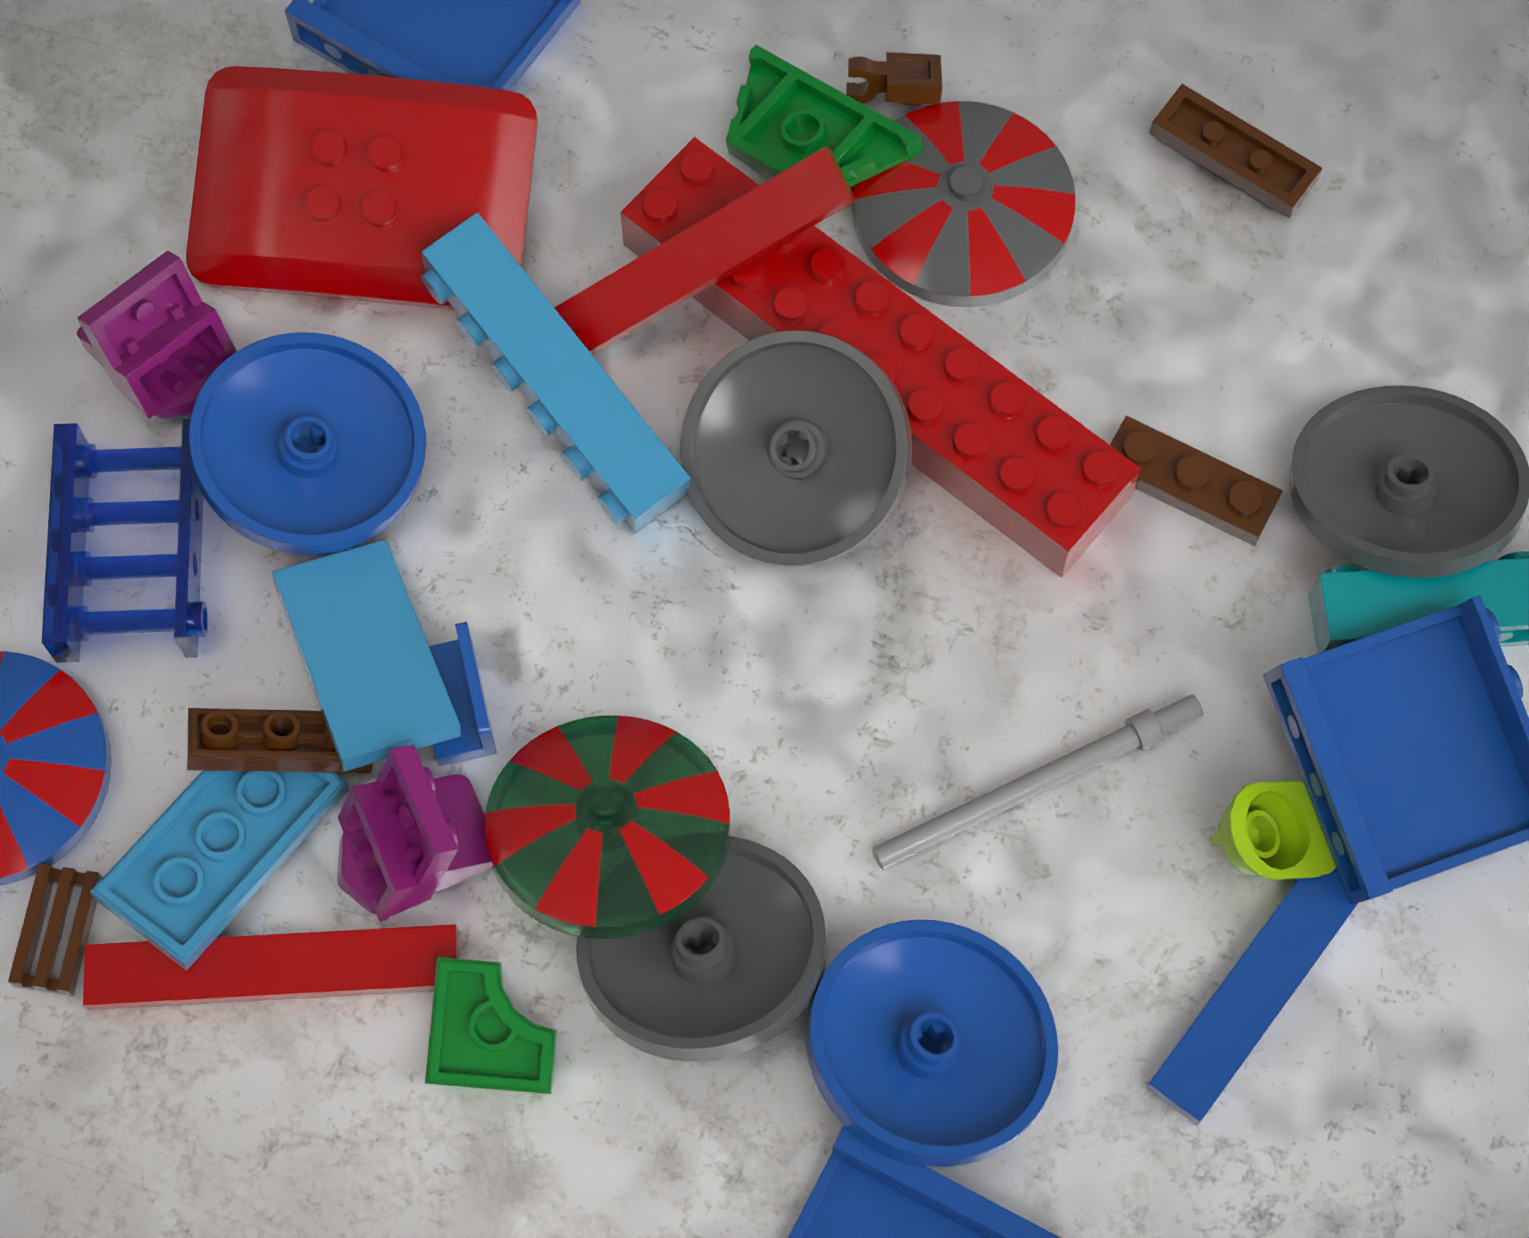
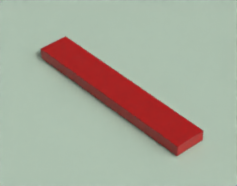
M824 147L554 308L588 351L594 355L854 203L856 199L831 150Z
M456 924L216 937L187 971L148 941L87 944L84 951L83 1006L87 1010L434 991L437 957L459 959L458 928Z

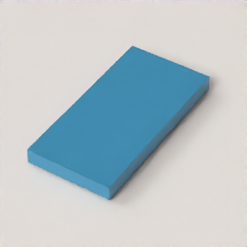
M386 539L272 572L274 585L344 772L384 760L393 748L414 745L417 750L461 736L459 720Z
M202 771L90 891L95 901L187 971L349 791L348 782L336 773Z

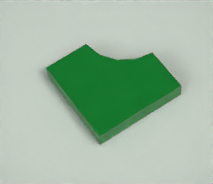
M437 957L425 1084L551 1094L557 1030L534 1024L514 1007L504 988L502 963Z

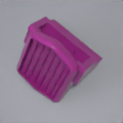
M168 250L77 317L81 327L77 330L76 335L84 349L106 369L115 387L148 419L154 415L159 418L170 419L192 414L196 399L210 375L227 358L237 352L216 309L202 301L181 258Z
M414 745L391 749L376 781L352 786L338 816L343 830L339 843L338 886L367 911L376 914L379 921L388 920L393 915L431 900L434 893L486 872L494 866L485 840V814L471 782L467 777L460 774L434 779L429 768L423 767Z

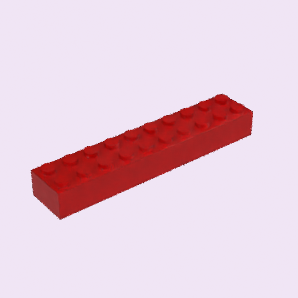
M693 137L620 212L623 244L640 257L760 185L696 137ZM816 226L807 229L692 297L749 341L774 332L810 331L835 337L868 355L887 373L904 402L912 433L911 464L1061 578L1133 496L1141 470L1139 466Z

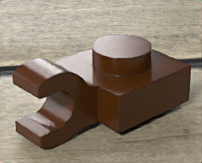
M886 52V61H874L866 57H852L848 59V77H861L866 81L862 83H847L846 95L862 104L870 102L878 94L884 92L885 102H896L907 106H919L922 104L940 105L941 55Z

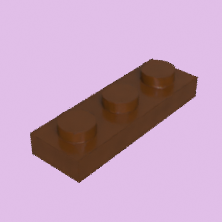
M1184 84L1180 85L1151 124L1149 134L1287 218L1291 217L1309 193L1322 171L1321 166Z
M1127 415L1110 444L1141 468L1135 489L1253 546L1256 545L1283 490Z

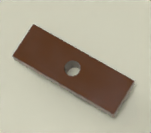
M188 708L187 770L372 773L373 763L349 771H343L322 711Z

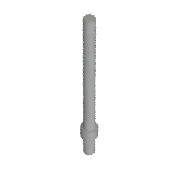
M1191 694L1154 713L1146 709L1126 719L1125 727L873 847L872 851L880 868L884 870L1135 748L1141 752L1163 742L1164 734L1203 716L1202 707L1195 695Z

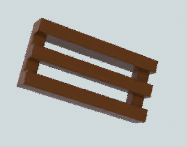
M39 863L8 982L13 987L74 996L84 957L85 945H87L97 901L93 899L90 891L103 878L99 872L86 871V873H81L73 868L63 867L61 870L55 869L48 864ZM56 883L58 887L35 976H32L30 973L53 884ZM74 886L81 887L82 890L59 980L51 979Z

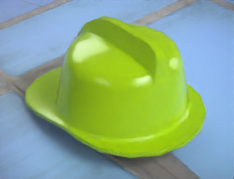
M1303 781L1256 782L1243 786L1234 796L1232 803L1223 812L1219 822V831L1210 838L1211 845L1221 846L1225 857L1234 868L1243 874L1271 880L1314 878L1331 873L1336 868Z

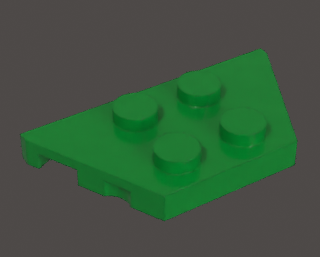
M755 45L750 50L749 74L746 85H741L736 101L738 112L731 119L726 138L728 152L731 156L772 179L826 147L831 150L849 187L910 160L922 152L921 136L762 47Z

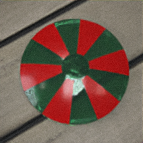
M602 715L586 717L561 724L542 733L522 747L508 761L497 777L488 798L484 823L485 840L491 867L500 886L512 902L534 920L554 930L579 937L594 939L630 937L657 929L677 919L699 902L711 888L724 865L730 842L729 801L724 783L711 760L691 740L677 731L650 720L631 716Z

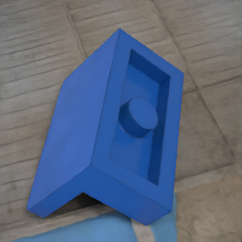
M467 621L455 624L458 640L429 646L461 729V736L433 744L439 767L497 754L474 644Z

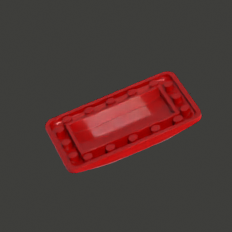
M247 66L224 67L215 72L209 79L205 90L186 249L187 267L191 275L200 283L217 288L455 310L448 300L443 304H439L425 287L421 276L425 274L422 251L478 212L522 267L538 127L537 112L527 97L521 93L509 90L339 72Z

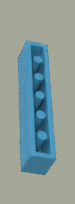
M478 212L422 251L425 274L421 276V279L427 290L439 304H443L447 300L460 315L456 319V323L462 334L474 348L479 347L481 344L484 345L495 359L491 363V368L497 378L508 391L512 392L516 388L519 389L531 404L526 408V411L532 422L544 436H548L552 432L566 448V450L561 452L565 463L579 480L583 481L587 477L590 478L601 492V495L597 497L599 505L615 525L618 526L624 521L633 534H635L688 495L687 488L690 486V476Z

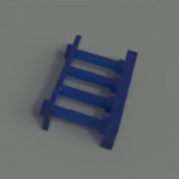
M182 419L181 446L98 450L94 444L88 443L77 423L54 424L41 643L56 663L80 662L81 642L88 641L90 635L174 632V638L185 657H198V637H206L208 633V611L205 601H200L203 495L195 480L190 460L189 428L191 419ZM180 470L179 500L94 503L92 497H88L89 479H96L98 473ZM178 523L177 554L91 557L90 552L85 551L86 532H93L95 526ZM176 577L175 608L89 612L88 608L83 606V589L85 586H91L92 580Z

